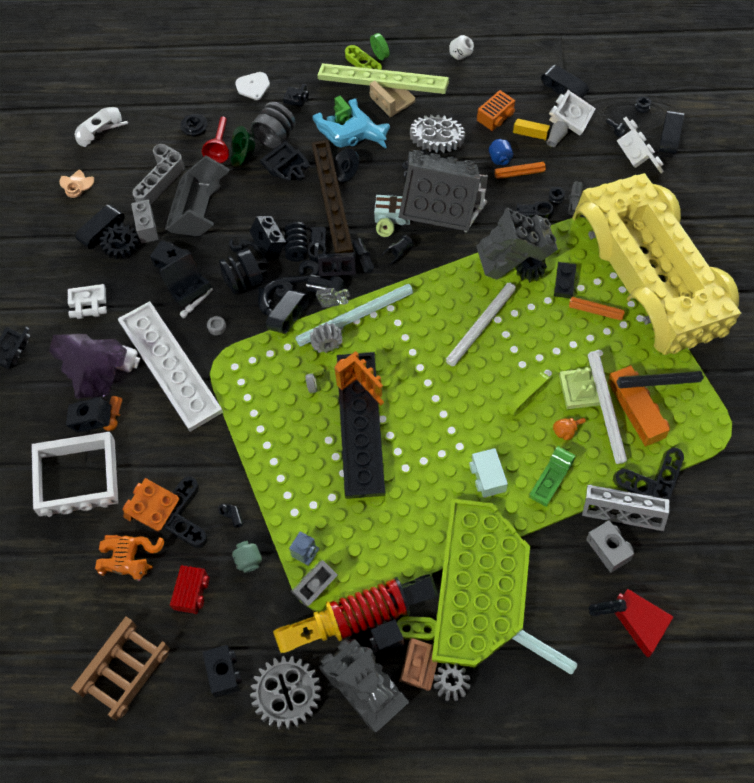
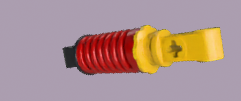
M432 574L422 575L401 584L398 577H394L392 580L386 581L384 585L378 584L377 588L374 586L370 587L369 591L364 589L362 594L356 592L354 596L348 595L346 599L340 598L339 602L328 601L326 602V610L320 613L318 611L313 612V617L274 630L273 633L280 653L291 651L318 639L325 641L332 635H335L341 641L343 638L351 636L353 631L359 633V625L365 631L368 629L367 622L371 628L375 627L374 620H376L378 625H381L383 623L382 617H384L386 622H389L391 620L389 611H391L394 619H397L401 614L409 616L410 605L438 596ZM307 627L309 630L308 635L303 633V628Z

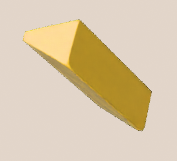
M517 119L514 124L513 133L546 140L550 125Z

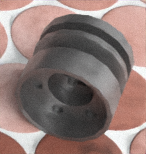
M269 102L260 115L252 122L251 131L262 144L270 148H276L284 142L286 136L294 129L296 121L293 114L286 107L277 102Z

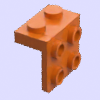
M145 478L142 484H137L133 491L134 497L131 501L127 500L122 510L124 511L125 519L131 521L134 518L148 527L160 531L178 503L179 497Z

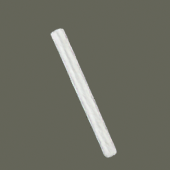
M509 282L504 286L446 358L447 364L452 367L456 365L514 293L515 285Z
M592 351L588 354V359L615 463L622 464L627 461L603 366L599 352Z

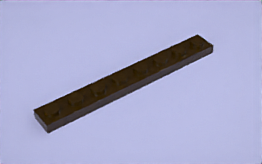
M329 140L312 142L335 253H353Z

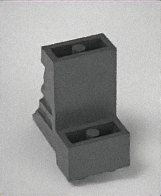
M506 208L504 214L499 219L498 226L492 229L489 236L483 238L476 245L485 275L498 280L528 257L542 261L557 251L556 238L552 234L549 220L538 215L532 218L526 217L517 211Z
M346 638L337 646L338 650L335 653H329L322 658V664L319 668L331 684L340 690L372 731L377 732L409 702L399 692L388 674L382 672L383 667L375 663L376 657L370 648L360 646L355 639L348 640Z

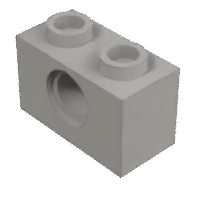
M149 200L131 203L136 231L141 244L159 240Z
M610 521L592 530L587 536L586 540L610 573L631 561L634 555L631 544L628 541H624L619 528L616 525H612ZM607 543H614L616 545V548L612 549L608 547Z
M321 560L291 592L305 606H309L335 579L337 574Z

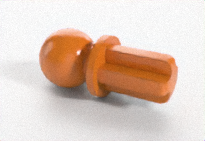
M112 396L109 403L112 407L109 426L103 427L106 431L115 430L118 424L116 416H120L119 411L122 398Z

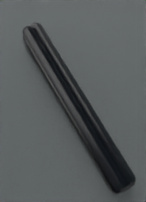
M701 371L619 377L616 383L619 388L701 382L704 376Z

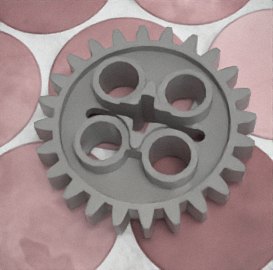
M430 115L429 118L424 116V119L418 118V121L414 120V124H411L410 139L413 140V143H417V147L422 146V150L428 148L429 152L435 150L438 153V150H441L444 153L445 150L451 152V148L456 150L457 146L461 147V143H464L465 132L462 124H457V120L452 121V118L446 119V116L441 118L439 115L436 117Z
M282 656L281 662L278 663L276 658H274V665L271 666L266 662V671L259 669L261 677L254 676L258 684L251 685V688L256 692L251 693L250 696L257 700L252 702V706L259 707L255 711L256 714L264 713L261 719L263 722L269 719L271 727L275 722H277L278 729H281L283 723H285L287 729H290L293 722L296 727H299L298 720L301 719L306 723L305 715L313 717L311 708L318 709V705L314 701L321 700L320 695L316 694L321 691V687L315 686L320 682L319 678H313L316 674L315 670L308 672L310 668L308 663L302 667V659L295 663L294 657L291 656L289 662H287L285 657ZM280 674L283 675L288 689V694L294 708L292 711L289 710L287 700L283 694L284 691L279 680ZM291 674L298 675L297 681L293 683L288 682L287 679ZM270 682L278 683L277 688L272 691L267 690V685ZM298 694L305 695V700L302 703L294 702ZM278 702H283L285 704L283 710L274 711V705Z

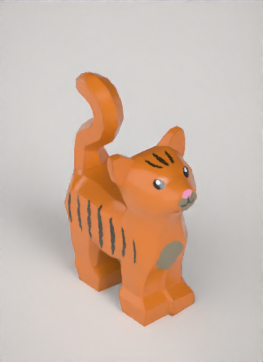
M105 535V540L100 541L99 550L101 553L113 550V555L109 559L102 558L96 560L95 569L102 576L106 572H114L119 575L130 574L134 580L140 581L149 569H153V566L147 564L146 559L134 560L138 545L142 544L145 550L150 553H157L164 546L163 538L160 537L157 544L152 545L150 540L143 536L121 537L118 535Z

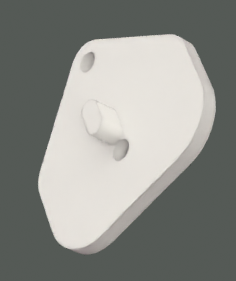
M262 72L246 75L236 80L238 93L254 100H260L270 86L267 75Z

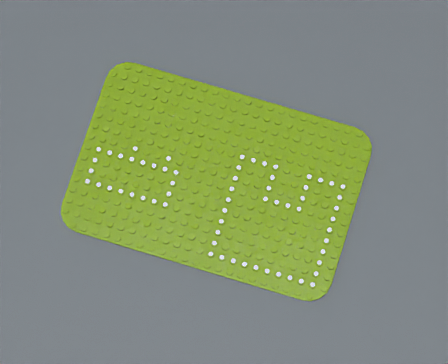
M579 217L575 221L573 218L551 225L550 228L556 238L558 250L545 258L547 268L543 278L539 277L537 282L534 279L530 283L528 279L522 281L521 276H517L515 267L498 280L488 277L484 273L479 254L475 253L298 319L286 334L268 330L236 342L222 350L213 361L210 371L213 391L223 410L224 419L291 588L293 589L321 560L337 574L335 579L307 607L313 611L321 612L326 610V602L328 601L339 602L340 598L346 599L348 595L354 596L356 592L362 594L364 589L369 591L370 587L374 586L377 588L378 584L384 585L386 581L392 580L394 577H398L401 584L422 575L442 571L452 499L493 503L503 518H506L514 527L516 533L523 537L583 512L587 485L629 492L619 488L613 482V475L620 469H628L655 480L663 454L670 448H679L683 452L684 460L680 471L713 458L724 450L732 434V421L726 407L688 347L676 354L670 353L667 355L655 349L652 323L645 325V322H643V317L648 316L645 308L635 298H632L629 302L627 301L630 293L610 262L599 257L597 238L590 239L588 233L593 231V228L585 217ZM558 262L576 264L572 297L623 309L625 311L623 319L617 320L570 308L569 298L554 297ZM509 282L515 285L514 293L456 365L452 367L447 364L446 358L504 286ZM406 284H410L412 287V294L339 328L342 333V343L339 344V348H334L333 351L319 353L317 350H314L311 342L303 346H299L296 342V336L319 326V324L328 322ZM355 351L357 353L374 352L376 376L379 375L381 377V384L383 385L380 398L384 401V404L380 405L378 403L385 496L345 499L339 388L336 383L334 367L337 364V355L353 354ZM592 351L599 352L627 458V461L622 464L615 463L601 405L574 409L566 408L559 374L562 371L577 370L578 368L584 369L586 367L591 368L588 354ZM628 366H632L639 375L701 371L704 376L701 382L646 386L652 401L658 405L661 416L668 421L670 431L665 439L645 447L608 384L610 374ZM544 372L547 374L551 381L546 388L516 416L511 415L506 410L511 400L540 373ZM313 373L317 384V392L309 393L305 378L307 374ZM573 418L576 421L585 418L586 422L577 425V430L570 440L559 438L553 430V424L560 419ZM559 446L576 455V458L550 503L545 507L529 498V494L548 465L555 449ZM495 448L508 483L507 491L483 498L481 491H477L475 484L477 478L475 473H471L469 462L472 461V454ZM675 453L669 455L672 457L671 464H666V466H671L672 462L678 459L675 457ZM664 470L662 473L663 478L671 475L668 470ZM625 474L619 476V478L622 479V483L625 481H629L632 483L634 481V479H626ZM640 480L637 483V488L646 486L644 481ZM589 505L588 509L593 508L595 506ZM300 531L315 540L316 546L320 548L309 566L291 557L289 547Z

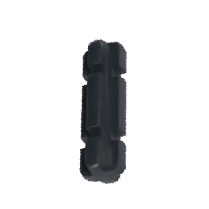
M618 599L613 602L607 601L590 604L588 609L591 616H600L601 614L626 611L627 606L625 600Z

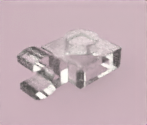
M334 288L317 290L316 297L322 308L348 304L346 297L350 296L347 289L335 291Z

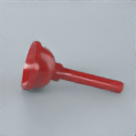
M226 117L220 118L216 137L207 141L202 147V155L208 156L218 163L225 162L229 156V149L222 141L227 121Z

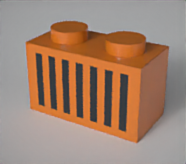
M499 90L478 109L477 121L493 131L497 126H501L506 118L513 115L515 112V100Z

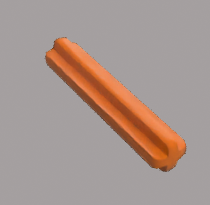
M544 162L498 168L495 169L496 179L541 173L545 172L546 166Z
M571 297L569 302L570 308L617 320H622L625 313L623 309L576 297Z

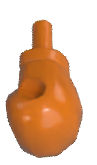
M573 418L560 419L553 424V430L559 438L570 440L577 430V425L585 423L586 420L585 418L576 421Z

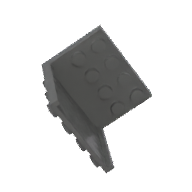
M419 150L409 152L408 171L398 218L469 231L480 183V175L475 162L470 160L461 162L454 157L440 158V155L434 153L425 155L423 154L424 152Z

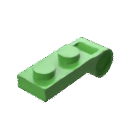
M557 446L548 465L529 494V498L547 507L572 466L576 455Z

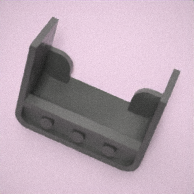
M204 156L182 176L178 184L165 230L175 234L204 235L214 225L213 222L204 218L209 197L219 190L220 179L230 169L208 156Z

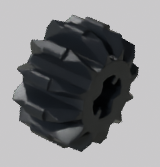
M528 257L515 268L517 276H521L522 281L528 279L530 283L532 279L537 282L539 277L543 278L547 265L545 259L539 261Z

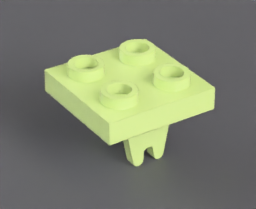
M578 368L577 370L560 372L559 377L567 409L600 405L591 368Z

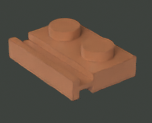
M413 638L410 639L400 682L423 688L427 691L431 690L437 662H432L433 646L431 644Z

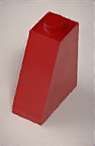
M627 589L624 595L620 593L616 599L625 600L627 609L623 612L618 611L615 614L645 656L650 657L673 616Z

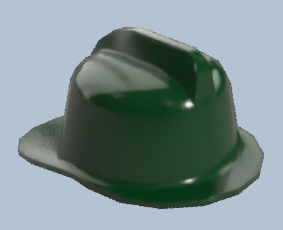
M238 126L232 135L230 162L234 167L240 166L245 157H249L255 149V138L253 134L247 132L244 126Z

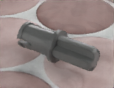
M575 181L572 186L568 214L574 215L581 198L582 182Z

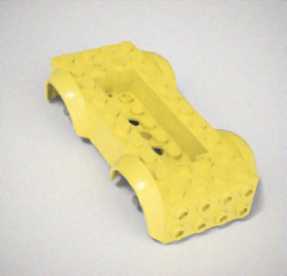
M644 173L633 175L623 180L619 179L612 183L602 184L598 187L587 188L583 191L573 215V220L575 221L580 215L586 217L593 228V231L588 233L590 239L597 238L599 257L610 262L630 293L627 301L629 302L632 298H635L645 308L648 316L643 317V322H645V325L649 323L653 325L655 334L654 347L657 351L664 355L676 354L687 347L691 349L699 343H708L714 338H723L729 334V330L737 322V318L741 314L738 309L739 293L737 286L727 272L708 266L680 225L679 202L669 189L652 184ZM640 247H645L648 250V254H644ZM658 275H663V276H665L664 278H665V280H667V281H666V282L661 281V279L659 278Z

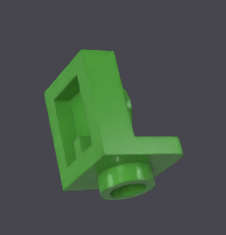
M341 96L334 98L336 123L342 125L352 118L351 108Z

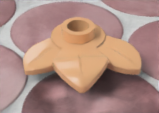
M81 170L76 171L71 177L61 176L60 186L65 189L66 195L71 198L80 196L83 191L90 189L94 184V177L85 178Z

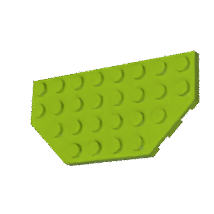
M460 499L451 500L432 662L453 665L457 663L461 666L476 667L523 630L530 546L516 533V530L507 519L503 518L493 503Z

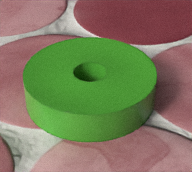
M379 33L372 35L370 43L375 55L381 61L388 58L389 48L383 36Z

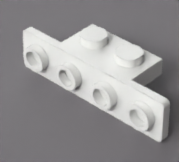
M627 117L623 118L631 131L618 139L617 142L632 165L636 168L650 158L659 172L663 173L664 171L661 166L664 164L658 156L656 158L653 156L655 151L651 145L648 144L646 146L644 141L647 139L642 132L638 133L636 131L638 128L633 119L629 121Z

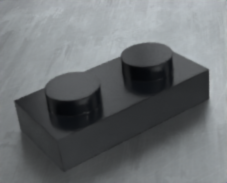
M558 262L554 297L571 299L573 296L576 264Z

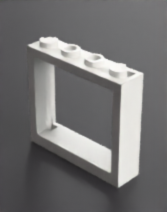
M110 432L32 444L34 511L39 516L47 515L50 517L57 513L69 514L75 510L88 511L94 507H108V505L118 504L115 440ZM105 448L107 492L43 502L42 458Z

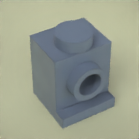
M300 531L289 547L291 557L309 566L320 548L316 546L315 540Z

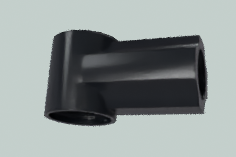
M311 275L307 280L306 288L307 291L324 294L328 299L338 301L343 292L345 281L335 276L328 279Z

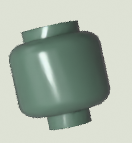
M248 541L237 544V549L232 553L237 570L248 573L258 569L259 564L262 562V557L257 545L249 544Z

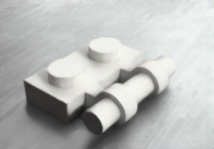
M104 284L68 289V305L70 308L75 307V311H69L70 318L77 317V319H82L84 316L91 315L97 317L100 314L107 313L106 306L99 307V304L106 303V288ZM92 305V308L83 309V306Z

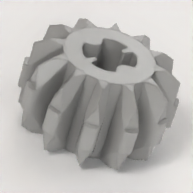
M334 323L319 324V327L313 328V332L310 333L312 347L319 353L323 351L327 353L330 350L333 351L334 348H339V344L342 343L341 330Z
M446 663V671L439 667L438 672L440 675H434V680L437 681L434 684V689H440L438 691L439 697L446 693V701H449L450 695H453L454 701H458V694L465 697L466 693L463 689L469 690L470 685L466 683L470 680V676L464 675L466 672L465 668H461L458 671L457 663L454 664L453 669L450 668V664ZM449 678L456 681L455 686H451V683H448Z

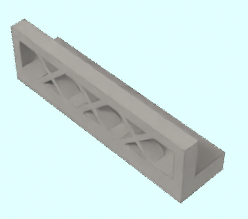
M587 485L582 516L664 531L669 515L668 499ZM589 505H594L600 509L593 511L588 510ZM615 509L619 510L620 513L614 515L611 514L609 511ZM632 513H637L641 517L635 519L631 518L629 515ZM653 517L662 518L661 523L652 522L650 519Z

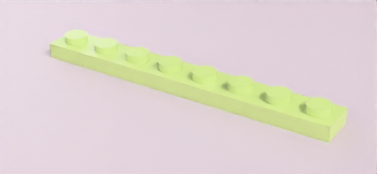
M323 63L318 72L319 80L370 85L371 82L376 81L381 87L441 94L446 93L449 84V77Z

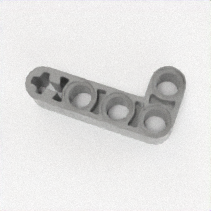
M158 144L153 148L157 165L134 188L133 196L135 202L149 200L151 205L183 172L184 164L179 152L164 144Z

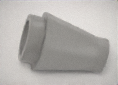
M557 121L552 125L547 141L550 147H556L568 133L567 124Z

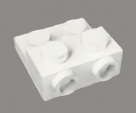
M568 90L564 95L560 94L556 100L558 105L551 109L549 113L551 118L549 120L552 123L557 121L564 122L569 129L580 136L596 108Z

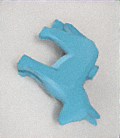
M356 99L348 102L352 118L346 121L344 125L336 123L335 116H328L327 120H324L321 113L313 115V121L316 123L318 130L338 147L355 146L359 141L369 139L387 148L384 140H386L390 125L387 123L374 124L358 108Z

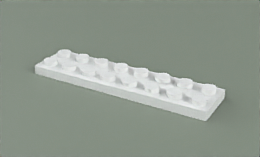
M150 301L118 318L120 325L190 432L223 413L222 408Z

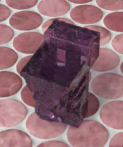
M87 334L53 335L49 352L54 358L63 361L61 371L69 379H72L74 397L77 399L109 396L117 367H123L127 349L115 339L92 340Z

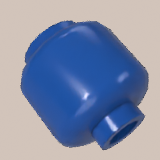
M497 139L490 145L489 154L494 164L506 165L513 158V151L507 140Z

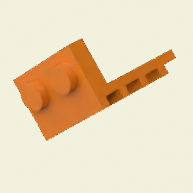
M356 351L346 359L338 361L334 368L336 383L341 390L357 379L380 405L384 404V401L380 398L383 388L381 377L379 375L375 377L371 367L369 369L366 368V361L364 359L360 361Z

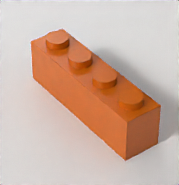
M628 366L611 373L608 384L646 447L665 439L670 431L668 421L661 416L658 405L652 401L647 387H618L616 381L619 377L639 375L632 366Z

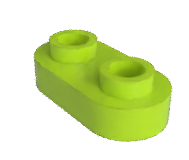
M402 617L397 621L404 640L413 638L430 641L435 638L436 621L432 618ZM405 626L410 627L409 632H404L402 629ZM426 627H429L432 631L430 633H425L424 629Z

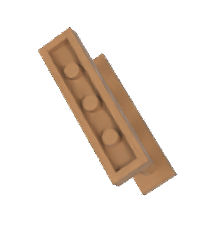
M128 617L123 619L71 687L80 696L84 697L90 693L112 710L108 715L116 722L127 713L128 705L159 663H163L166 660L170 650L163 641L156 647L135 632L137 626ZM131 639L152 654L145 665L122 650V646L127 640ZM118 657L139 672L132 683L109 668L108 664L113 658ZM104 675L125 690L118 702L95 686L99 676Z

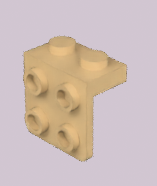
M376 81L370 83V97L390 117L415 103V97L408 90L382 88Z

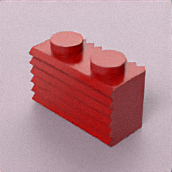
M180 566L170 602L173 610L198 614L199 608L202 609L204 604L203 590L204 588L207 589L209 585V576H207L205 569Z

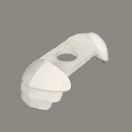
M103 108L80 124L74 134L77 143L86 147L87 144H90L91 140H94L93 134L109 122L114 124L121 122L122 118L118 108ZM96 119L101 120L99 125H93L92 122Z

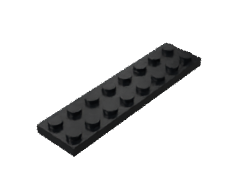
M358 353L359 360L364 359L366 361V368L369 369L371 367L376 377L375 353ZM351 354L337 355V363L341 359H346ZM356 379L343 390L339 388L345 499L385 496L379 405Z

